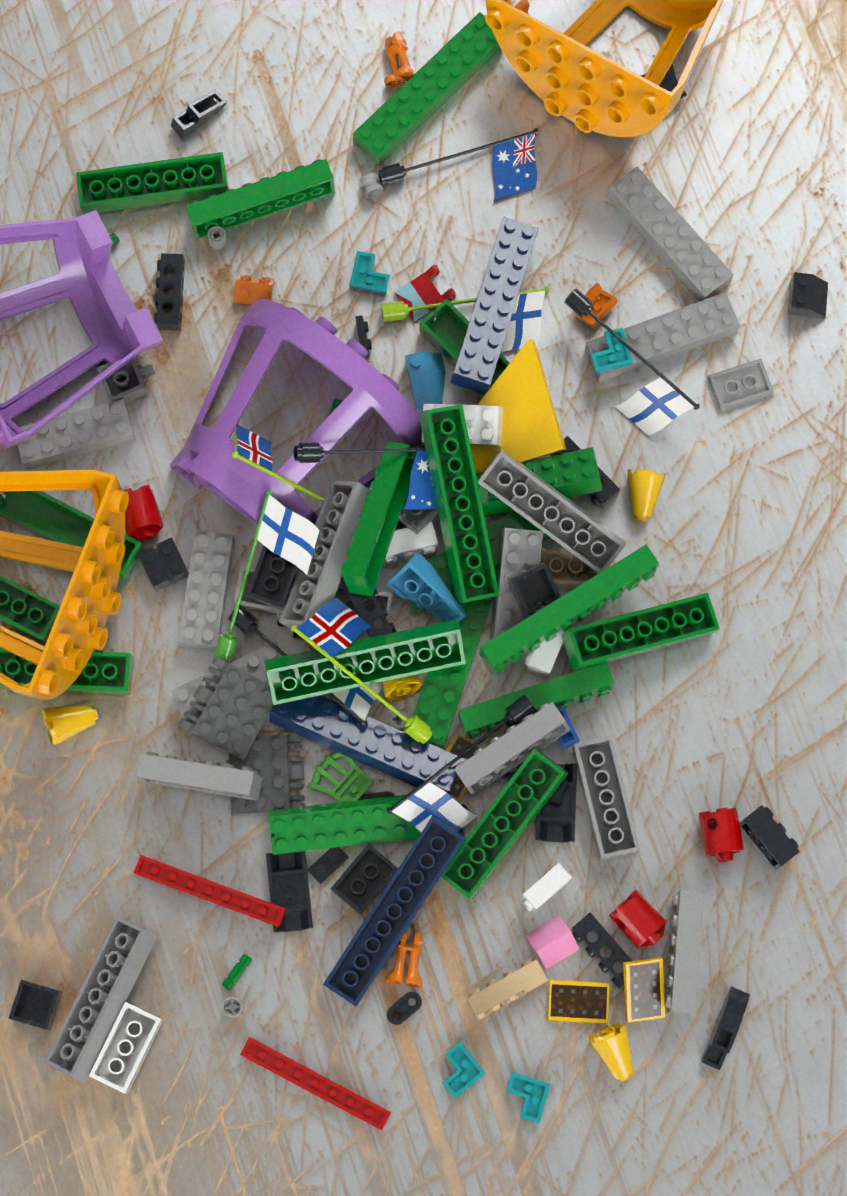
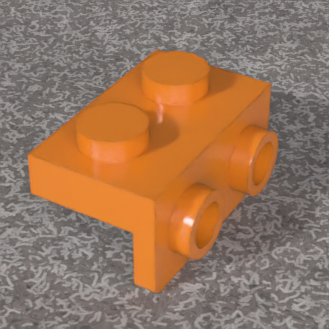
M241 275L235 280L234 303L252 304L257 299L272 301L274 281H270V278L267 277L252 279V276Z
M595 283L585 295L594 303L592 306L594 310L592 312L601 320L618 302L616 297L603 291L598 283ZM576 314L578 320L592 328L599 324L590 315L581 318Z

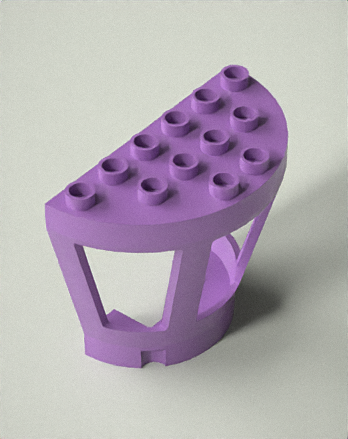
M96 210L75 218L0 225V245L52 239L60 270L58 274L0 293V321L68 298L93 344L3 404L0 403V449H8L29 440L138 354L162 344L163 339L147 308L136 311L109 259L113 242ZM106 361L110 365L97 377L37 421L27 431H23L12 421V419L99 362Z
M257 299L239 319L186 444L170 463V468L198 489H201L203 485L255 523L257 527L267 490H270L272 496L286 508L307 518L314 525L316 524L322 507L314 512L295 492V487L238 458L234 459L232 457L236 443L230 440V437L284 340L308 354L353 389L304 443H319L324 450H332L370 409H374L391 427L402 444H408L410 448H416L420 443L425 446V443L422 442V427L419 417L421 411L409 404L398 391L400 387L392 378L379 373L365 360L368 351L360 343L350 339L345 344L334 336L338 330L330 321L320 316L314 322L293 307L289 308L268 299ZM245 325L265 329L264 336L214 428L202 425L242 336ZM292 455L274 473L299 485L320 462L300 463L295 461L294 455ZM376 467L356 482L370 489V484L376 476Z

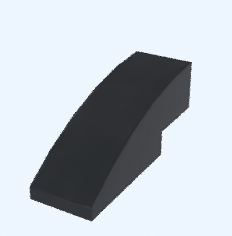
M215 89L188 104L186 110L172 117L170 126L181 138H184L210 120L227 104V101Z

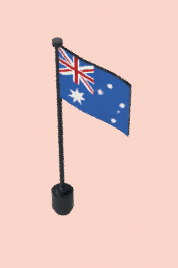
M534 128L533 131L409 168H404L399 163L382 167V170L378 171L379 179L382 185H391L404 181L408 171L493 147L494 201L535 189L537 184L534 146L535 136L539 135V130Z
M299 443V445L294 446V460L300 463H318L324 457V454L416 452L410 470L408 495L402 510L437 509L426 448L324 450L319 443Z

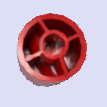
M144 485L133 491L131 488L123 490L129 494V502L125 511L126 535L133 539H140V541L154 538L164 525L150 485Z
M726 807L716 809V812L710 813V811L699 813L705 857L717 856L718 863L733 861L734 853L744 851L736 808L728 809Z
M637 890L631 893L609 915L611 920L637 948L653 946L664 936L667 921Z

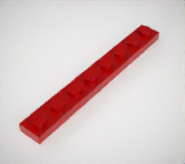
M140 855L133 872L134 874L276 927H280L286 908Z
M251 1037L248 1038L240 1053L241 1056L380 1130H383L391 1114L390 1111Z

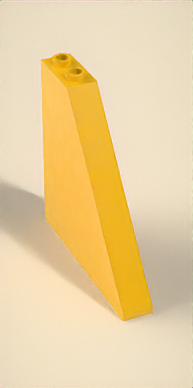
M530 339L477 404L502 407L503 421L501 446L470 445L476 473L484 472L501 449L520 463L533 461L567 450L536 342Z

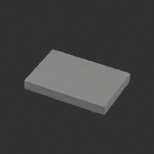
M762 359L708 375V380L720 411L774 394Z

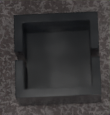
M172 537L156 544L158 547L156 549L152 546L137 553L155 592L171 585L168 579L169 576H172L174 583L188 577L189 572Z
M541 562L526 569L527 572L521 571L507 578L522 614L528 615L541 609L542 605L547 606L561 597L547 563Z
M21 980L8 1019L51 1031L63 992Z

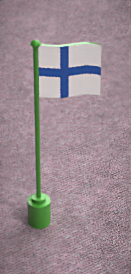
M270 490L265 492L266 498L229 631L219 635L214 652V658L217 656L226 662H232L238 639L235 638V634L232 631L257 541H260L273 553L295 564L308 575L318 540L319 528L307 518L286 508L272 496Z

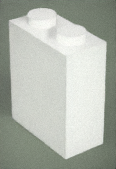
M558 863L522 895L523 902L521 903L528 911L533 910L535 913L569 883L572 877Z

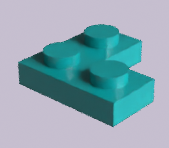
M357 251L350 288L387 294L390 275L372 272L375 254Z
M623 327L613 330L627 342ZM605 331L604 336L608 350L591 354L595 373L632 365L633 361L630 350L610 332Z
M461 1042L457 1043L445 1054L457 1069L455 1073L442 1083L454 1099L485 1074V1071Z
M512 1072L506 1092L525 1098L520 1118L540 1123L550 1084Z

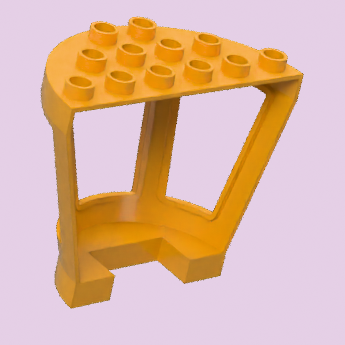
M486 0L487 14L485 15V20L492 29L502 52L527 86L544 101V106L550 114L566 117L574 122L576 127L584 133L594 131L608 136L634 137L648 133L656 128L679 102L724 0H595L564 33L513 7L512 0ZM627 6L650 22L671 29L644 78L587 47ZM703 27L677 86L671 92L660 87L663 78L689 32Z
M97 470L0 472V491L91 490L95 505V519L84 547L0 531L1 558L74 572L45 647L0 625V647L37 665L31 682L25 685H19L0 673V683L16 693L41 700H49L59 696L77 679L94 650L101 651L107 642L108 630L105 628L109 614L116 615L121 604V594L116 592L125 553V511L129 502L128 492L121 490L120 483L116 475Z

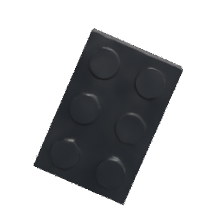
M263 546L246 594L247 598L284 610L299 567L273 553L266 546Z
M761 805L740 822V827L773 868L777 870L800 852L798 850L799 845L793 838L789 839L785 834V827L772 818L774 816L772 811L768 807L764 808Z
M368 843L330 890L362 916L388 885L398 867Z

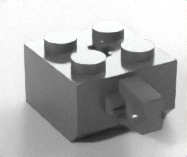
M133 358L103 381L110 401L114 402L124 399L125 403L148 394L144 382L148 381L147 378L154 375L155 371L152 364L144 367L142 365L137 366ZM107 363L97 367L98 373H102L110 365Z

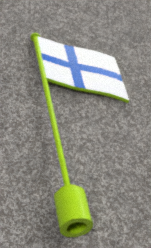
M547 286L541 289L519 292L501 352L521 350L530 339L535 340L536 346L538 345L541 334L542 305L545 293L549 292ZM477 298L450 301V303L456 305L476 302ZM403 301L381 304L383 322L404 320L406 315H409V311L435 308L441 303L409 308L408 304H404Z

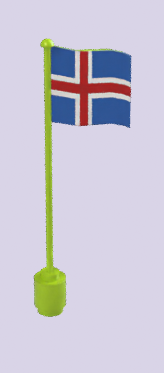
M240 425L235 427L236 448L232 453L234 459L238 458L324 502L325 498L272 472V442Z
M335 598L324 604L309 620L299 626H291V632H296L404 720L403 725L405 727L403 730L408 735L423 744L429 740L433 734L430 726L416 715L406 718L333 658V656L346 649L362 632L372 628L339 599Z

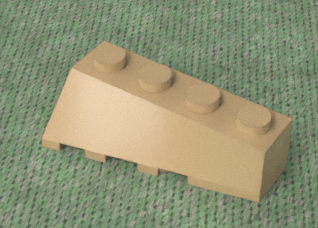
M543 547L541 549L540 563H547L558 590L571 591L599 574L576 556L564 555L554 550L549 551Z
M530 958L520 964L522 968L519 970L511 969L503 974L505 978L499 981L495 978L486 983L487 988L482 991L477 988L469 993L470 997L467 1001L478 1021L548 981L537 960L532 962Z

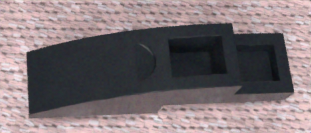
M733 986L730 987L716 1019L714 1031L700 1060L702 1063L718 1070L721 1069L740 1028L748 1004L749 993Z

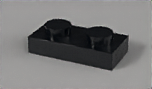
M363 315L355 316L359 343L368 351L366 357H369V350H372L371 339L366 337V332H369L368 322L363 320Z
M340 847L330 848L307 870L321 885L349 857Z

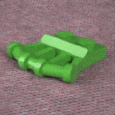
M336 751L329 755L326 754L325 760L315 767L312 781L308 783L307 787L328 794L337 802L359 800L374 783V780L357 767L351 758L345 756L351 767V770L347 772L335 761L345 755ZM330 765L345 776L340 782L325 771ZM321 776H324L336 787L331 790L318 785Z

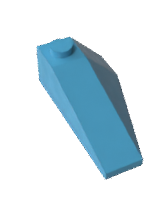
M423 351L405 355L406 368L416 409L423 412V404H442L446 375L442 354Z
M419 552L413 555L386 583L400 598L404 600L409 599L416 603V606L420 609H427L432 612L434 617L443 622L456 619L458 623L466 616V613L435 569Z

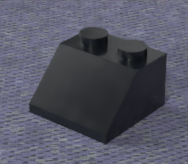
M794 272L790 283L788 315L825 319L828 282L814 274Z

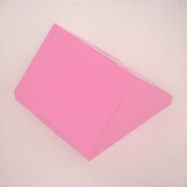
M559 915L526 935L527 940L546 970L579 950L570 929Z

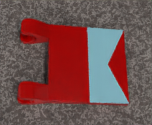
M437 265L431 266L426 272L394 292L399 301L408 304V308L442 303L446 299L451 301L456 297L455 291L452 288L441 295L430 280L440 273ZM437 307L409 311V315L415 323Z

